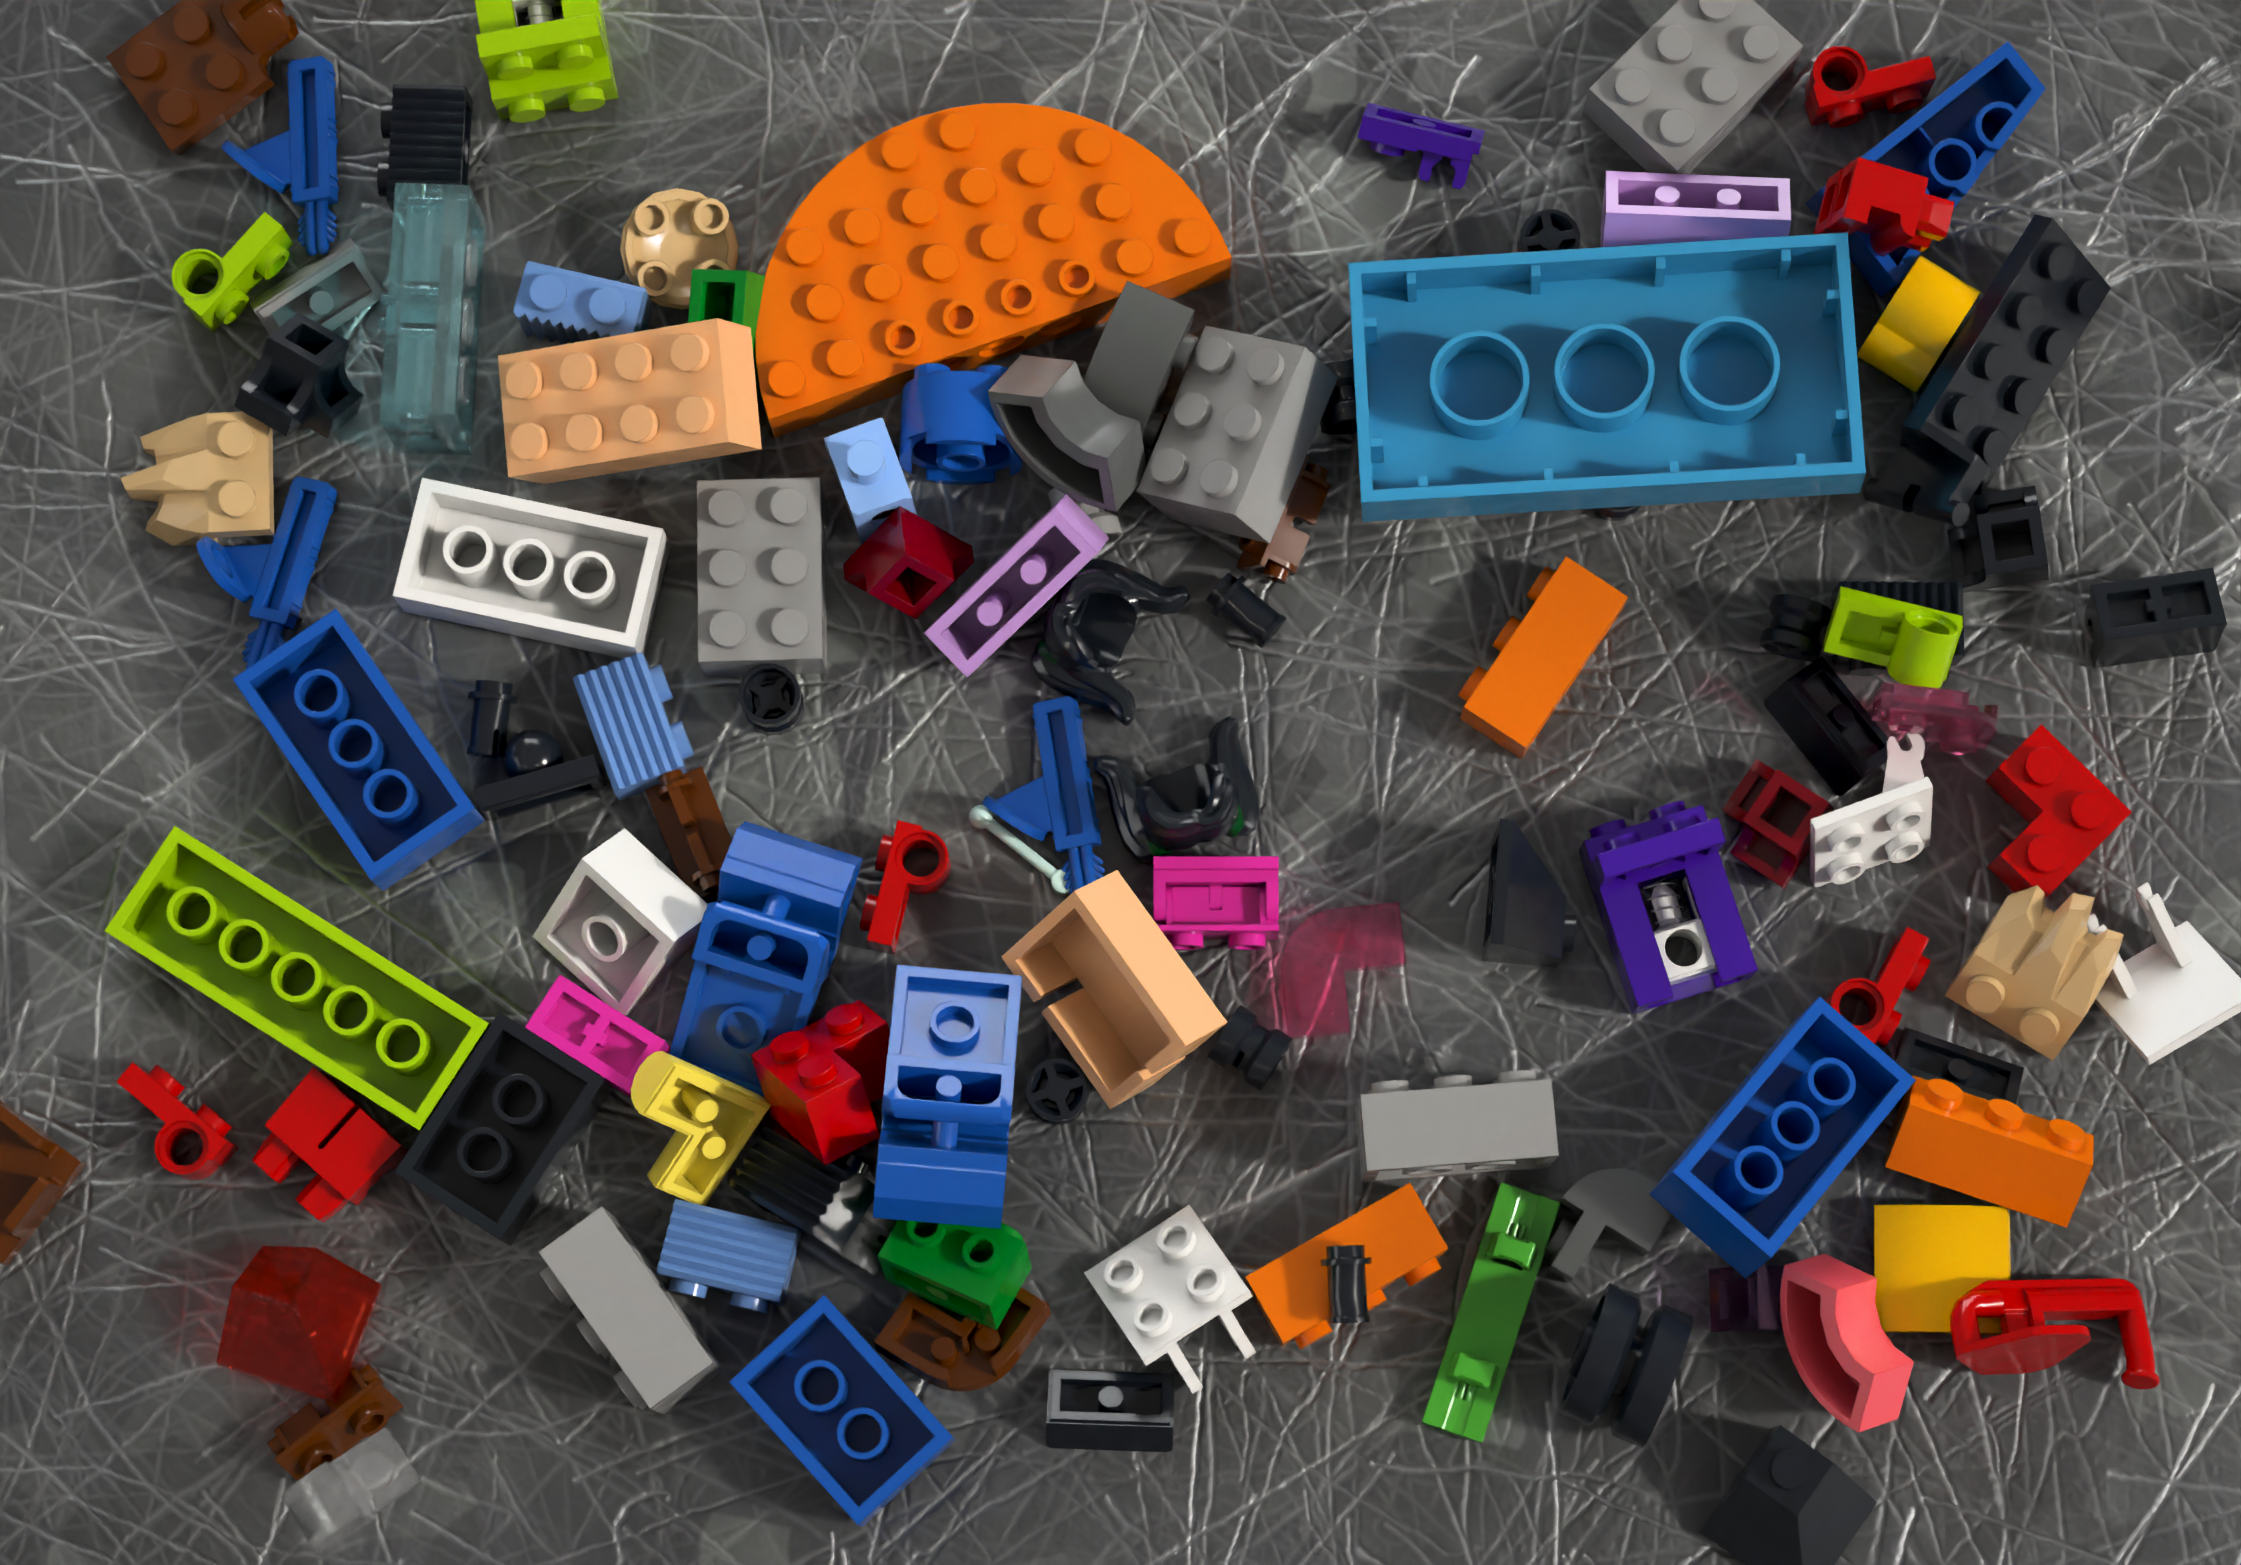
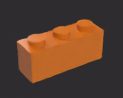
M1567 556L1556 571L1548 566L1543 569L1526 597L1535 602L1522 621L1513 615L1511 616L1492 645L1501 653L1488 671L1478 665L1458 695L1466 701L1460 719L1520 759L1529 749L1622 612L1628 596Z
M1912 1075L1916 1081L1905 1093L1888 1136L1886 1168L2067 1228L2093 1167L2094 1135L2084 1132L2078 1125L2067 1120L2053 1119L2050 1121L2025 1113L2019 1106L2007 1100L1992 1099L1989 1101L1965 1093L1957 1085L1947 1080H1926Z
M1411 1183L1406 1184L1245 1277V1284L1281 1347L1295 1340L1301 1350L1332 1332L1327 1322L1329 1317L1327 1266H1321L1320 1262L1322 1259H1327L1326 1246H1365V1258L1371 1257L1372 1264H1365L1368 1311L1385 1302L1387 1298L1382 1289L1404 1277L1408 1286L1411 1287L1442 1269L1437 1258L1445 1254L1449 1248Z

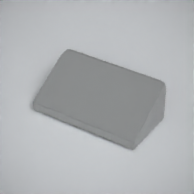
M348 238L329 250L327 254L321 255L257 296L249 304L269 334L273 333L298 312L333 331L389 294L358 246L351 238Z

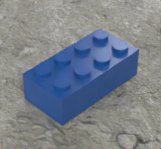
M334 609L232 679L370 880L382 891L395 884L485 821L337 609Z
M1819 996L1788 1026L1649 1195L1746 1279L1772 1258L1916 1079Z

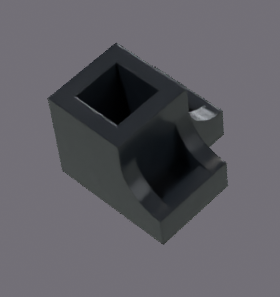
M298 312L267 337L262 356L249 379L240 387L234 407L285 436L303 424L328 439L358 413L364 395L352 385L345 371V356L350 341Z
M2035 486L1973 495L1977 520L1971 524L1947 530L1955 582L1963 583V593L2049 580L2048 560Z

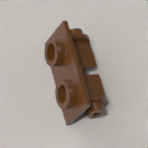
M1307 454L1271 543L1268 544L1240 537L1239 549L1243 552L1237 564V569L1242 571L1265 567L1262 575L1268 580L1279 584H1285L1288 575L1294 576L1296 574L1310 535L1292 527V522L1296 518L1308 525H1315L1331 486L1326 481L1329 475V471L1326 468L1314 463H1307L1310 455Z
M702 766L685 774L682 773L681 769L664 773L658 777L660 784L645 789V792L679 878L703 899L719 892L720 869L732 839Z
M370 1363L360 1370L354 1366L348 1373L320 1394L331 1409L328 1414L322 1417L316 1407L309 1402L284 1423L274 1428L276 1436L267 1443L276 1455L275 1461L301 1485H304L313 1477L320 1476L329 1471L341 1455L364 1437H369L379 1432L387 1424L389 1418L404 1406L382 1385L384 1383L383 1379Z

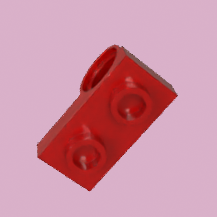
M1833 46L1824 50L1817 57L1805 85V107L1811 126L1829 122L1831 128H1841L1861 121L1865 118V113L1887 108L1889 113L1895 114L1918 107L1923 103V98H1927L1936 80L1931 58L1926 56L1868 71L1864 58L1850 47ZM1829 72L1839 73L1848 80L1851 88L1845 91L1832 90L1825 85L1822 75Z
M900 820L897 821L894 836L883 834L875 864L876 871L884 872L879 895H867L860 921V930L869 932L867 942L870 949L895 955L910 892L920 895L934 893L946 884L951 872V862L944 841L937 834L924 830L920 825ZM919 848L930 849L939 856L937 868L934 872L924 877L911 875L904 867L907 856Z
M1906 927L1897 936L1874 982L1865 978L1846 980L1829 994L1825 1002L1841 1015L1839 1003L1842 996L1856 995L1862 998L1868 1005L1869 1019L1867 1024L1853 1026L1874 1044L1878 1043L1886 1047L1903 1015L1894 1010L1903 989L1914 992L1931 960L1922 955L1930 938Z
M132 1062L116 1081L165 1122V1125L156 1136L154 1150L158 1162L169 1172L187 1180L205 1179L212 1175L220 1166L224 1167L239 1149L238 1146L226 1137L232 1126L204 1103L195 1111L178 1096L185 1087L159 1065L156 1064L148 1072ZM198 1133L203 1142V1150L200 1157L190 1165H180L175 1154L178 1142L188 1134Z

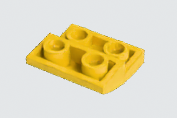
M1874 1205V1277L1877 1278L1875 1304L1881 1327L1885 1333H1945L1951 1335L1950 1313L1955 1302L1962 1295L1989 1280H2011L2010 1209L2002 1206ZM1978 1318L1981 1335L2002 1334L1999 1318Z

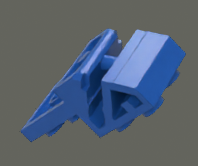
M746 821L737 828L720 869L718 902L708 903L703 914L691 958L695 962L669 1054L764 1097L750 1054L770 1045L774 1038L783 1033L798 1031L810 1025L820 987L831 974L863 858Z
M897 965L883 1091V1118L878 1146L873 1218L1001 1229L1022 976Z

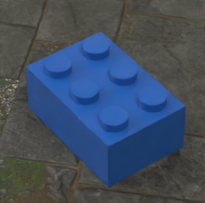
M825 1295L729 1381L853 1521L861 1527L956 1441Z

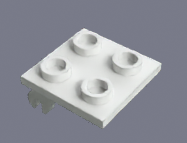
M1913 730L1906 731V740L1911 748L1909 751L1901 750L1895 737H1889L1887 741L1888 758L1883 792L1881 794L1810 819V879L1814 888L1831 882L1834 884L1848 883L1862 875L1866 869L1888 861L1893 863L1908 861L1917 856L1924 848L1930 846L1933 785L1929 777H1924L1921 760L1924 757L1925 743L1920 734Z
M2146 882L2135 889V894L2145 911L2156 943L2124 962L2118 953L2115 965L2094 1003L2150 1065L2240 1013L2241 978L2188 921L2176 927L2174 926L2158 893L2153 895L2149 883ZM2094 913L2089 916L2087 927L2090 933L2098 935L2107 930L2104 924L2099 926Z
M1190 1205L1084 1272L1144 1364L1147 1366L1159 1357L1167 1354L1192 1394L1202 1389L1203 1386L1179 1348L1177 1341L1214 1317L1218 1316L1245 1360L1256 1353L1232 1312L1233 1309L1253 1296Z

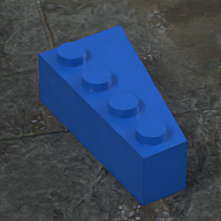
M2007 41L1861 158L1928 177L1925 193L1954 201L1955 208L2046 88L2009 41ZM1826 185L1806 202V205L1817 218ZM1855 231L1848 236L1850 260L1880 297L1898 285L1921 253V251L1900 246L1883 257L1872 249L1870 234Z

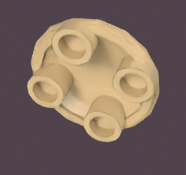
M679 188L653 193L638 204L623 226L620 245L625 273L633 285L646 288L650 300L659 306L681 310L689 308L692 269L736 270L739 249L734 226L729 219V213L725 205L717 199L704 196L700 192Z

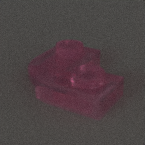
M1883 682L1873 696L1871 721L1887 722V728L1897 733H1924V742L1939 743V749L1942 752L1956 755H1971L1977 753V748L1985 749L1996 735L1999 708L1998 705H1985L1984 712L1982 713L1979 711V707L1968 704L1969 693Z
M1399 902L1325 910L1308 918L1294 931L1284 950L1281 964L1287 1035L1292 1037L1293 1040L1350 1034L1345 972L1405 967L1406 960Z

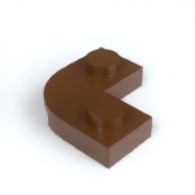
M1020 1288L996 1331L967 1317L962 1322H959L909 1292L874 1340V1345L877 1352L936 1387L949 1391H972L993 1384L1012 1369L1049 1318L1051 1311L1047 1302Z

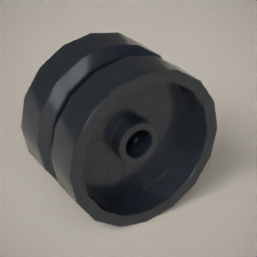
M1609 1283L1598 1302L1592 1318L1587 1320L1574 1350L1567 1371L1569 1378L1560 1403L1559 1415L1590 1426L1601 1417L1611 1394H1617L1610 1417L1612 1436L1643 1448L1656 1426L1674 1383L1690 1337L1693 1316L1663 1304L1651 1313L1638 1338L1634 1335L1642 1311L1640 1296Z

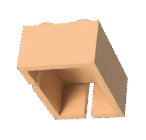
M1118 870L1075 890L1001 956L1014 975L1022 976V987L1033 1002L1077 979L1080 981L1084 988L1049 1005L1041 1013L1110 1109L1151 1087L1186 1058L1185 1055L1193 1052L1227 1023L1226 1019Z

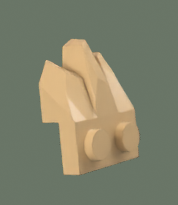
M243 411L205 413L192 416L140 437L145 453L155 456L156 465L120 479L131 499L159 502L158 508L147 522L145 531L172 546L196 545L197 541L205 536L218 543V538L274 535L273 431L271 427Z
M2038 885L2007 896L1986 927L1979 943L1951 982L1945 996L2054 1061L2084 1019L2113 969L2124 934L2109 929L2098 935L2089 932L2087 922L2095 897L2073 893L2054 912L2046 907L2044 891Z

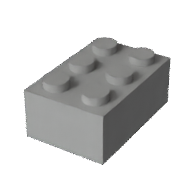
M1678 0L1589 88L1583 113L1648 173L1689 174L1794 70L1803 45L1754 0Z
M1205 325L1136 492L1173 521L1270 544L1338 376L1305 346Z
M820 477L697 480L698 663L705 677L745 676L751 669L762 664H777L787 668L793 675L827 674L825 492Z
M1518 1070L1497 1074L1498 1080L1493 1081V1084L1473 1085L1472 1076L1470 1075L1435 1078L1434 1085L1430 1086V1089L1409 1090V1082L1407 1080L1382 1081L1370 1084L1371 1090L1368 1091V1094H1360L1355 1107L1361 1183L1549 1168L1559 1156L1552 1079L1536 1080L1534 1070Z
M602 1206L539 1251L548 1265L539 1272L541 1277L560 1303L565 1302L569 1308L574 1304L577 1305L585 1317L576 1324L578 1329L597 1355L602 1354L605 1359L611 1355L614 1357L622 1370L615 1374L613 1378L634 1407L639 1406L641 1410L649 1407L656 1412L665 1414L725 1370L617 1218Z

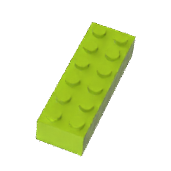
M176 826L173 827L104 930L121 943L420 1132L491 1026L472 1012Z

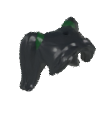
M1091 559L1057 592L1054 604L1046 615L1044 639L1037 644L1036 649L1032 653L1030 665L1037 677L1050 688L1077 701L1111 713L1123 725L1128 726L1135 717V698L1126 687L1113 677L1112 669L1120 660L1126 644L1134 632L1139 609L1163 615L1176 614L1190 599V594L1184 585L1168 588L1125 566L1105 559Z
M1227 716L1217 722L1210 730L1208 735L1210 758L1207 763L1195 764L1176 772L1160 774L1139 784L1128 764L1118 757L1100 755L1095 758L1092 769L1105 782L1112 815L1124 848L1138 862L1150 866L1153 864V856H1167L1172 850L1188 849L1199 843L1217 840L1223 835L1231 838L1234 836H1248L1256 829L1259 819V801L1239 743V723L1237 718Z

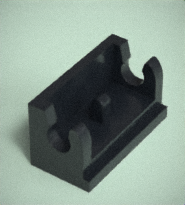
M2213 568L2093 584L2089 589L2090 598L2085 609V626L2093 625L2094 642H2092L2090 651L2094 668L2213 652L2216 650L2227 625Z

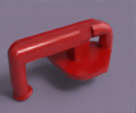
M2120 1278L1989 1280L1962 1295L1955 1302L1950 1313V1330L1956 1359L1977 1374H2024L2044 1370L2056 1365L2091 1340L2090 1331L2087 1326L2046 1325L2045 1321L2118 1319L2126 1358V1371L2121 1375L2122 1382L2131 1388L2144 1390L2155 1388L2160 1383L2159 1376L2155 1373L2154 1351L2143 1300L2139 1290L2128 1280ZM1978 1318H1999L2002 1334L1982 1339Z

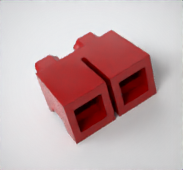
M1857 157L1843 169L1828 178L1814 234L1848 232L1849 236L1855 231L1870 234L1872 249L1883 257L1900 246L1923 252L1929 248L1932 239L1941 241L1946 238L1954 209V201L1926 194L1928 177Z
M313 1067L265 1124L272 1133L264 1140L252 1161L279 1184L289 1176L302 1160L305 1161L318 1174L295 1199L317 1220L324 1223L340 1211L348 1201L358 1206L368 1194V1190L390 1168L394 1170L403 1160L409 1149L370 1114L365 1112L358 1103L328 1076Z

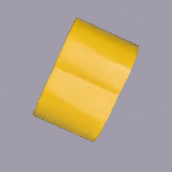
M1920 255L1862 345L1857 357L1917 393L1981 292Z

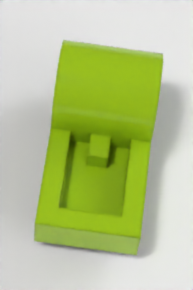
M264 212L223 258L207 249H193L182 254L173 266L172 283L195 319L214 333L222 323L230 324L240 316L249 302L247 295L263 278L266 280L271 279L284 267L290 255L288 250L294 244L283 226ZM206 273L218 274L217 284L210 292L205 294L192 293L193 283L199 276Z
M1840 586L1824 638L1823 651L1885 666L1889 675L1894 680L1907 687L1925 691L1936 690L1946 680L1963 628V617Z

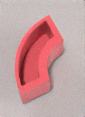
M1825 1253L1784 1265L1780 1288L1782 1328L1792 1361L1809 1391L1832 1416L1858 1433L1898 1419L1914 1361L1893 1345L1881 1327L1875 1304L1877 1278Z

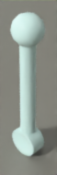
M977 805L971 809L969 820L974 827L989 830L1051 880V888L1055 893L1059 895L1069 894V889L1067 890L1064 887L1067 883L1063 879L1066 872H1063L1062 869L1057 870L994 820L992 811L984 805Z

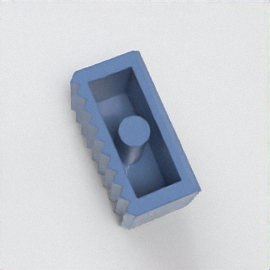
M528 261L524 269L513 311L527 338L535 334L538 340L547 337L549 342L552 343L558 339L561 345L568 342L575 343L645 331L648 329L653 305H651L649 295H647L648 292L644 287Z
M643 652L573 677L610 783L619 801L645 792V789L660 784L658 777L664 773L681 769L683 774L688 773L684 759L694 756V752L682 721L673 724L669 722L663 702L674 698L661 664L650 668Z
M675 1199L660 1261L657 1266V1274L671 1279L669 1291L705 1299L707 1289L711 1288L731 1293L732 1296L729 1304L731 1306L766 1314L769 1303L784 1305L802 1232L795 1227Z

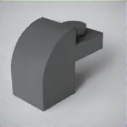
M1622 1168L1599 1170L1578 1180L1559 1200L1561 1202L1560 1206L1577 1215L1578 1219L1573 1224L1564 1218L1549 1241L1545 1251L1555 1257L1548 1266L1547 1271L1569 1283L1575 1277L1601 1232L1606 1233L1641 1256L1649 1253L1672 1216L1669 1211L1649 1195L1657 1185V1182L1642 1173Z

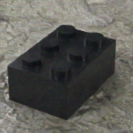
M499 1012L394 1173L511 1246L611 1093L613 1087L600 1075Z

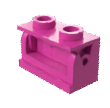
M1153 856V920L1175 950L1202 949L1203 940H1228V948L1234 950H1260L1266 948V940H1277L1279 933V856Z
M560 974L525 1026L527 1030L600 1075L611 1086L630 1098L634 1076L643 1061L654 1052L664 1051L669 1054L671 1049L666 1041Z

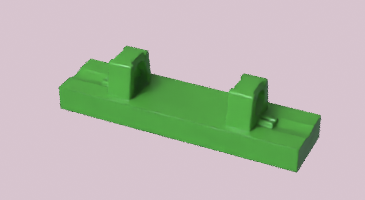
M1502 1182L1499 1184L1421 1421L1422 1424L1480 1444L1483 1443L1561 1202ZM1500 1258L1513 1261L1520 1265L1522 1270L1493 1261V1259Z

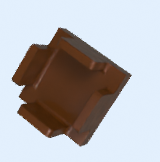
M0 1100V1262L9 1265L86 1164Z

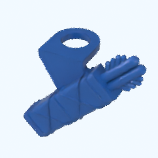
M323 56L292 60L288 63V73H286V76H288L289 131L245 150L229 140H226L221 146L238 164L279 193L283 194L291 186L292 203L300 208H305V212L297 221V224L300 226L297 229V232L300 234L297 240L301 242L300 245L302 247L306 246V252L309 256H315L318 252L323 255L329 252V242L333 243V237L337 236V232L333 230L337 227L336 223L333 222L337 217L328 209V205L338 203L339 192L334 66Z
M296 476L292 480L291 486L288 488L289 493L288 496L286 495V502L276 533L273 535L272 544L223 547L208 536L203 537L196 543L198 553L205 567L223 590L243 603L254 598L251 602L252 606L249 616L260 622L258 629L248 634L247 638L249 641L245 643L247 649L242 651L243 661L247 662L246 669L283 645L285 641L281 635L282 629L294 630L296 621L300 617L299 612L303 608V599L311 575L315 570V562L318 561V553L321 552V544L329 519L334 512V504L337 502V490L327 482Z
M1064 696L1037 702L1033 705L1034 715L1032 717L1035 720L1034 728L1037 732L1043 776L998 799L986 795L981 803L1018 830L1043 842L1048 833L1052 832L1056 851L1061 853L1068 852L1069 855L1068 860L1062 867V871L1066 872L1063 876L1064 881H1067L1064 887L1067 890L1069 889V894H1072L1075 890L1104 877L1102 874L1105 872V869L1100 866L1103 864V860L1092 851V847L1102 845L1101 829L1098 825L1099 819H1097L1092 789L1093 780L1090 777L1091 769L1088 765L1089 759H1087L1082 729L1083 720L1080 717L1081 709H1079L1077 700L1070 696Z

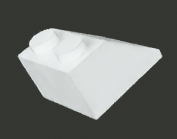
M624 828L581 859L532 937L604 1003L627 1016L691 948L697 939L703 914L708 904Z

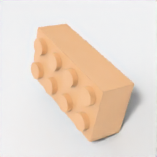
M715 318L498 356L508 477L549 484L762 450L751 327Z

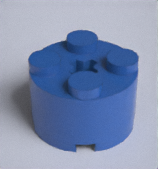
M926 363L915 367L914 379L907 382L901 392L899 463L901 467L912 474V464L926 468V480L951 485H979L995 482V472L1009 466L1010 476L1018 473L1022 468V459L1002 432L988 395V390L1008 368L1000 365H985L977 368L975 372L951 371L949 367L938 363Z

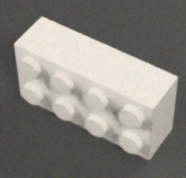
M422 478L393 597L404 612L619 658L631 657L635 653L643 652L645 654L671 545L663 528Z

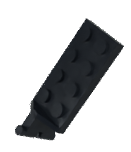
M2035 214L1904 421L1901 430L1900 446L1879 479L1871 478L1866 482L1863 494L1867 501L1904 512L1914 511L1918 516L1961 527L1967 522L1970 514L1967 503L1972 495L1983 494L2111 289L2053 218Z

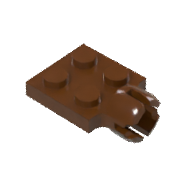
M181 0L106 57L169 149L180 156L275 85L268 76L266 65L271 56L296 38L298 28L292 15L286 16L282 11L285 9V6L281 0Z

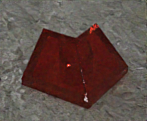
M262 1246L232 1286L216 1362L220 1366L337 1404L382 1286L375 1280L316 1247Z

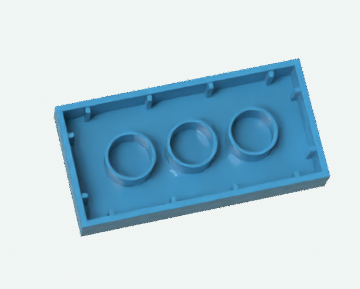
M1848 232L1348 263L1362 522L1860 493L1866 475Z

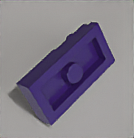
M1367 103L1362 116L1358 139L1370 141V149L1391 156H1403L1405 150L1417 152V150L1423 151L1419 178L1428 182L1433 166L1440 162L1443 156L1450 157V164L1455 169L1452 188L1461 189L1466 182L1472 155H1479L1485 130Z

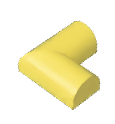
M664 1051L654 1052L643 1061L634 1076L631 1087V1100L639 1114L676 1131L648 1172L649 1180L655 1188L688 1202L705 1206L771 1105L761 1095Z

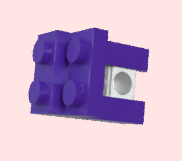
M1684 801L1669 803L1649 811L1650 821L1627 827L1625 819H1618L1598 825L1589 830L1591 839L1584 840L1579 849V855L1632 1015L1748 980L1758 971L1718 852L1726 840L1718 817L1708 820L1703 804L1686 809ZM1678 878L1692 920L1688 921L1687 918L1682 916L1681 912L1684 907L1679 906L1677 901L1680 895L1675 894L1672 890L1676 883L1667 881ZM1666 884H1674V886L1669 888ZM1657 886L1653 889L1651 898L1647 899L1648 901L1651 900L1654 908L1651 912H1655L1658 920L1655 924L1660 926L1656 929L1657 931L1653 932L1640 890ZM1676 936L1690 940L1697 951L1696 962L1690 966H1679L1671 962L1665 952L1666 940Z

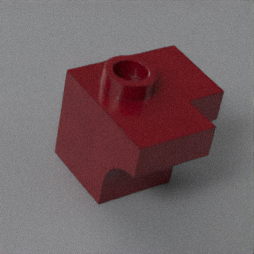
M899 506L843 564L844 579L877 599L917 619L974 563L973 549L968 543Z
M1756 759L1722 809L1726 815L1744 826L1738 841L1730 853L1782 889H1785L1810 852V819L1832 812L1834 808L1828 801L1779 769L1774 770Z

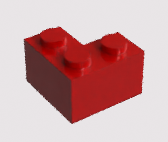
M2041 724L1985 780L2029 823L1987 867L2013 893L2038 885L2044 891L2046 899L2132 812Z
M861 1000L836 1006L829 1010L822 1019L798 1031L783 1033L774 1038L770 1045L750 1054L764 1098L771 1105L768 1109L770 1116L824 1165L880 1137L870 1103L883 1097L890 1030L888 1023Z

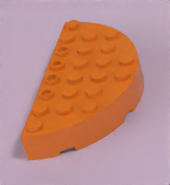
M981 103L948 108L917 117L885 131L861 145L840 161L814 186L797 208L779 238L765 274L755 333L759 386L774 438L901 394L903 386L914 379V368L918 365L938 363L949 367L951 371H967L1107 322L1127 281L1168 299H1173L1230 279L1232 257L1217 225L1203 203L1184 180L1158 156L1137 141L1103 123L1068 111L1020 103Z

